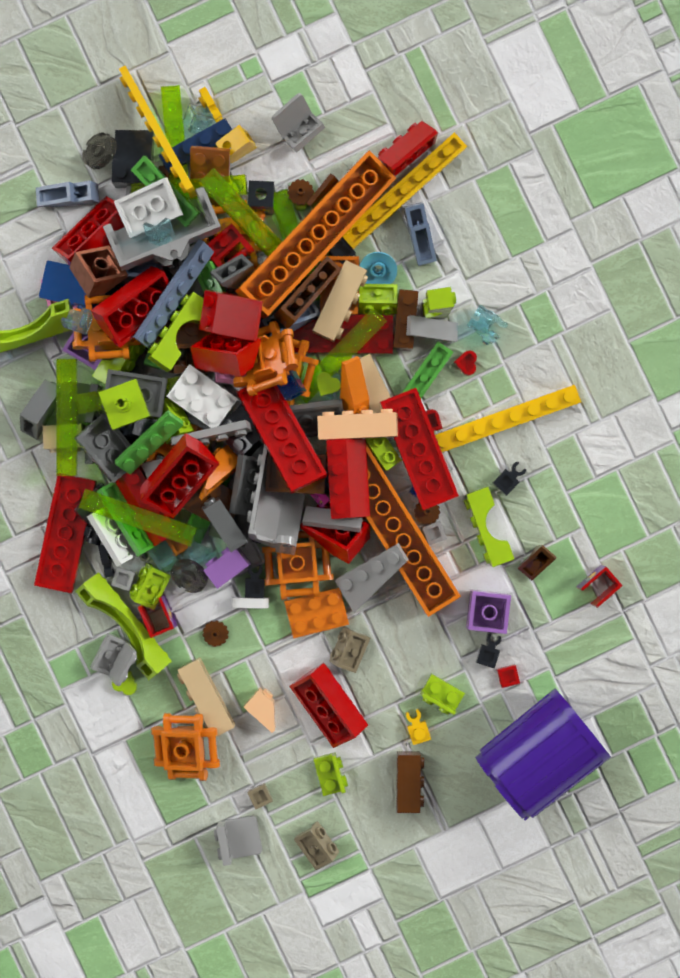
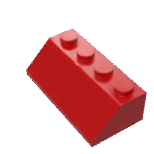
M108 196L104 197L52 247L69 266L75 252L108 245L111 248L103 226L111 224L113 231L125 227L115 206V200Z
M151 266L90 311L99 327L120 348L134 338L133 336L170 282L163 270Z
M185 433L140 487V501L174 518L219 466L218 460L201 441Z
M366 438L326 440L331 519L370 516Z
M139 466L133 473L129 474L126 472L115 483L153 545L156 546L178 533L180 529L173 518L140 501V487L147 480L143 468Z
M325 663L313 668L289 686L333 748L356 738L368 726L364 717Z

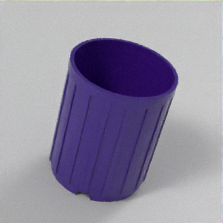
M556 688L480 749L481 753L475 757L485 774L496 785L497 790L525 821L529 817L534 818L611 758L606 749Z

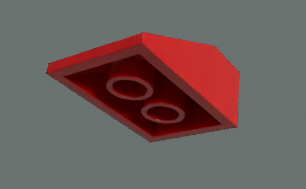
M205 290L199 329L215 334L257 341L263 301L225 292Z
M328 503L324 508L330 509V503ZM365 521L362 522L360 532L305 526L303 522L300 525L302 530L329 553L348 564L371 538L370 524Z

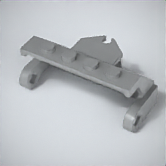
M204 187L195 189L198 198L190 201L200 214L188 227H185L175 218L141 235L130 238L125 227L113 231L111 224L103 226L122 271L153 260L156 264L174 269L175 266L172 265L173 260L177 259L179 266H181L188 256L190 244L221 231L220 223Z
M264 444L263 454H259L257 461L260 471L255 473L254 484L257 485L256 492L252 491L250 503H253V510H249L247 522H250L248 536L252 540L276 548L278 553L295 555L305 494L265 491L268 450Z

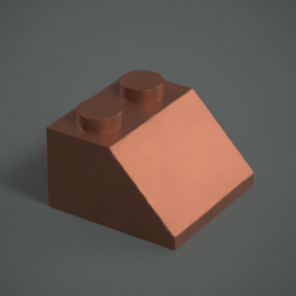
M109 245L75 252L69 267L88 298L107 293L128 276L125 270H121L115 254Z

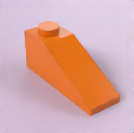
M358 356L342 362L340 399H342L343 411H353L354 414H361V410H369L370 400L361 361Z
M228 445L223 448H217L212 454L218 460L219 466L203 483L199 496L201 500L236 471L238 456Z

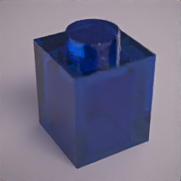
M294 370L289 371L290 375H287L288 383L286 385H277L287 401H291L307 391Z

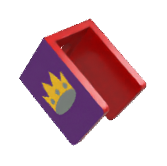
M600 565L576 586L579 590L583 591L600 575L605 573L613 584L591 602L592 606L596 608L623 586L612 572L603 565Z
M165 595L158 599L170 626L159 631H155L146 607L143 605L138 606L150 638L172 630L177 626Z

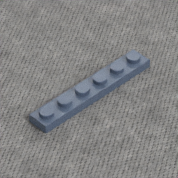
M200 239L197 241L133 336L148 349L213 255L214 251L204 241Z

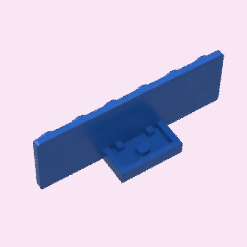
M47 260L39 297L55 302L69 299L71 305L78 306V309H86V293L70 270V266ZM92 304V309L99 304Z

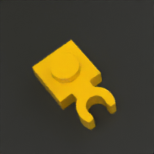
M201 88L199 90L201 97L198 99L202 107L208 108L216 123L223 119L207 88Z
M418 708L416 709L417 715L414 718L410 717L409 712H406L408 721L412 722L407 728L413 745L431 740L426 721H419L421 713Z

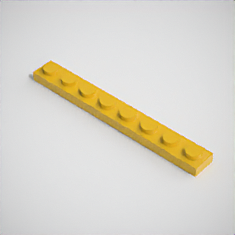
M125 65L119 68L122 74L119 79L125 88L129 87L131 90L127 93L133 103L137 101L139 106L136 109L141 118L146 117L147 121L144 123L149 132L154 131L156 136L152 138L158 148L162 146L164 149L161 154L166 163L171 162L173 165L170 167V170L175 178H180L181 182L178 184L184 194L188 192L192 199L197 196L195 188Z
M454 132L371 206L342 236L344 240L354 250L467 148V145Z
M572 385L441 432L435 436L441 451L445 452L581 403L576 386Z

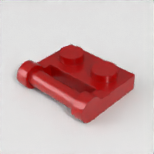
M232 223L207 244L214 251L211 260L217 267L223 265L221 260L240 243L244 247L230 260L241 254L246 256L255 250Z

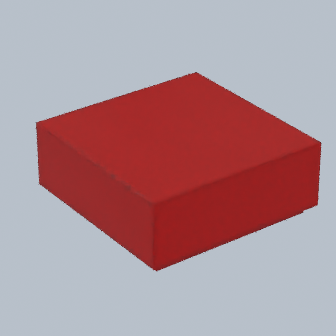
M515 664L497 669L501 688L520 684Z

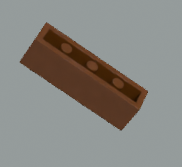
M327 256L276 312L274 317L289 329L340 272L341 268Z

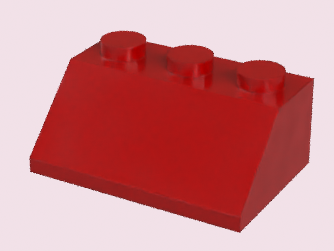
M423 121L418 124L416 122L407 129L408 133L404 136L399 135L392 142L393 145L390 148L385 147L378 153V159L396 177L436 143L438 136L436 129Z
M210 333L190 347L194 366L196 369H202L207 372H219V374H230L235 377L244 376L254 366L261 338L257 337V341Z

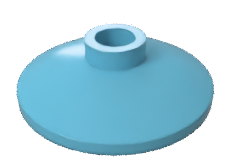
M370 253L360 263V267L367 270L366 276H368L366 284H391L397 276L396 262L386 253ZM379 265L382 268L376 269L375 266Z

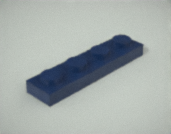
M226 118L177 144L172 149L180 164L184 166L190 162L191 146L216 148V142L229 133L232 128ZM159 154L161 162L170 174V167L173 165L171 162L166 163L162 154Z

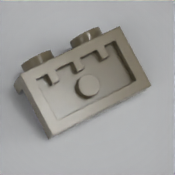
M344 626L338 635L335 648L331 651L329 661L339 668L356 673L370 637Z
M318 821L311 828L294 838V841L315 870L333 862L339 853L336 844L332 842Z

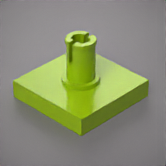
M137 379L98 392L112 430L151 417Z

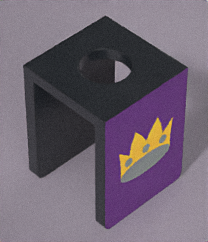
M249 180V214L256 211H264L265 215H274V181ZM255 193H267V196L260 200L255 196Z

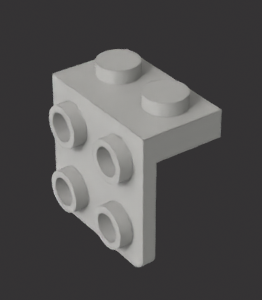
M301 93L291 98L271 118L282 139L296 153L325 128L324 124L311 112Z
M107 633L90 668L108 675L115 685L120 686L127 679L130 666L136 661V650L127 640Z
M252 815L218 822L216 829H214L215 841H219L220 848L217 849L219 860L223 862V866L231 865L232 859L256 855L262 852L256 816Z

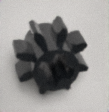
M86 526L83 534L87 536L86 541L99 546L102 541L93 526Z

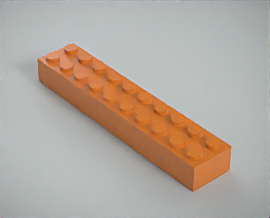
M370 150L367 151L235 292L242 297L263 301L261 317L263 319L268 317L392 184L396 177Z
M366 445L370 516L366 518L386 550L398 543L409 560L399 571L429 617L460 598L461 595Z

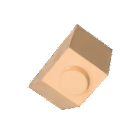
M259 688L245 703L244 708L273 733L276 728L273 694L266 688L264 690Z

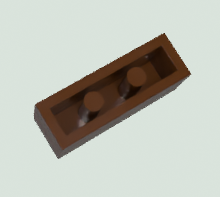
M399 289L393 350H413L414 336L406 335L407 316H416L419 291Z
M397 751V813H420V807H424V795H421V788H424V776H421V769H424V757H421L420 751Z

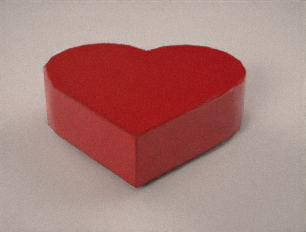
M468 350L453 363L464 375L471 376L476 372L475 362L477 355L474 351Z
M433 409L426 411L433 431L443 429L438 412Z

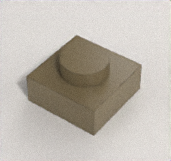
M265 783L247 792L255 810L273 802V798Z

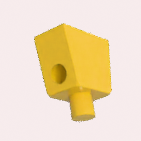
M240 124L216 142L218 148L230 149L231 164L257 148L249 133Z

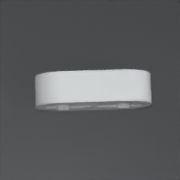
M232 597V607L269 608V598Z

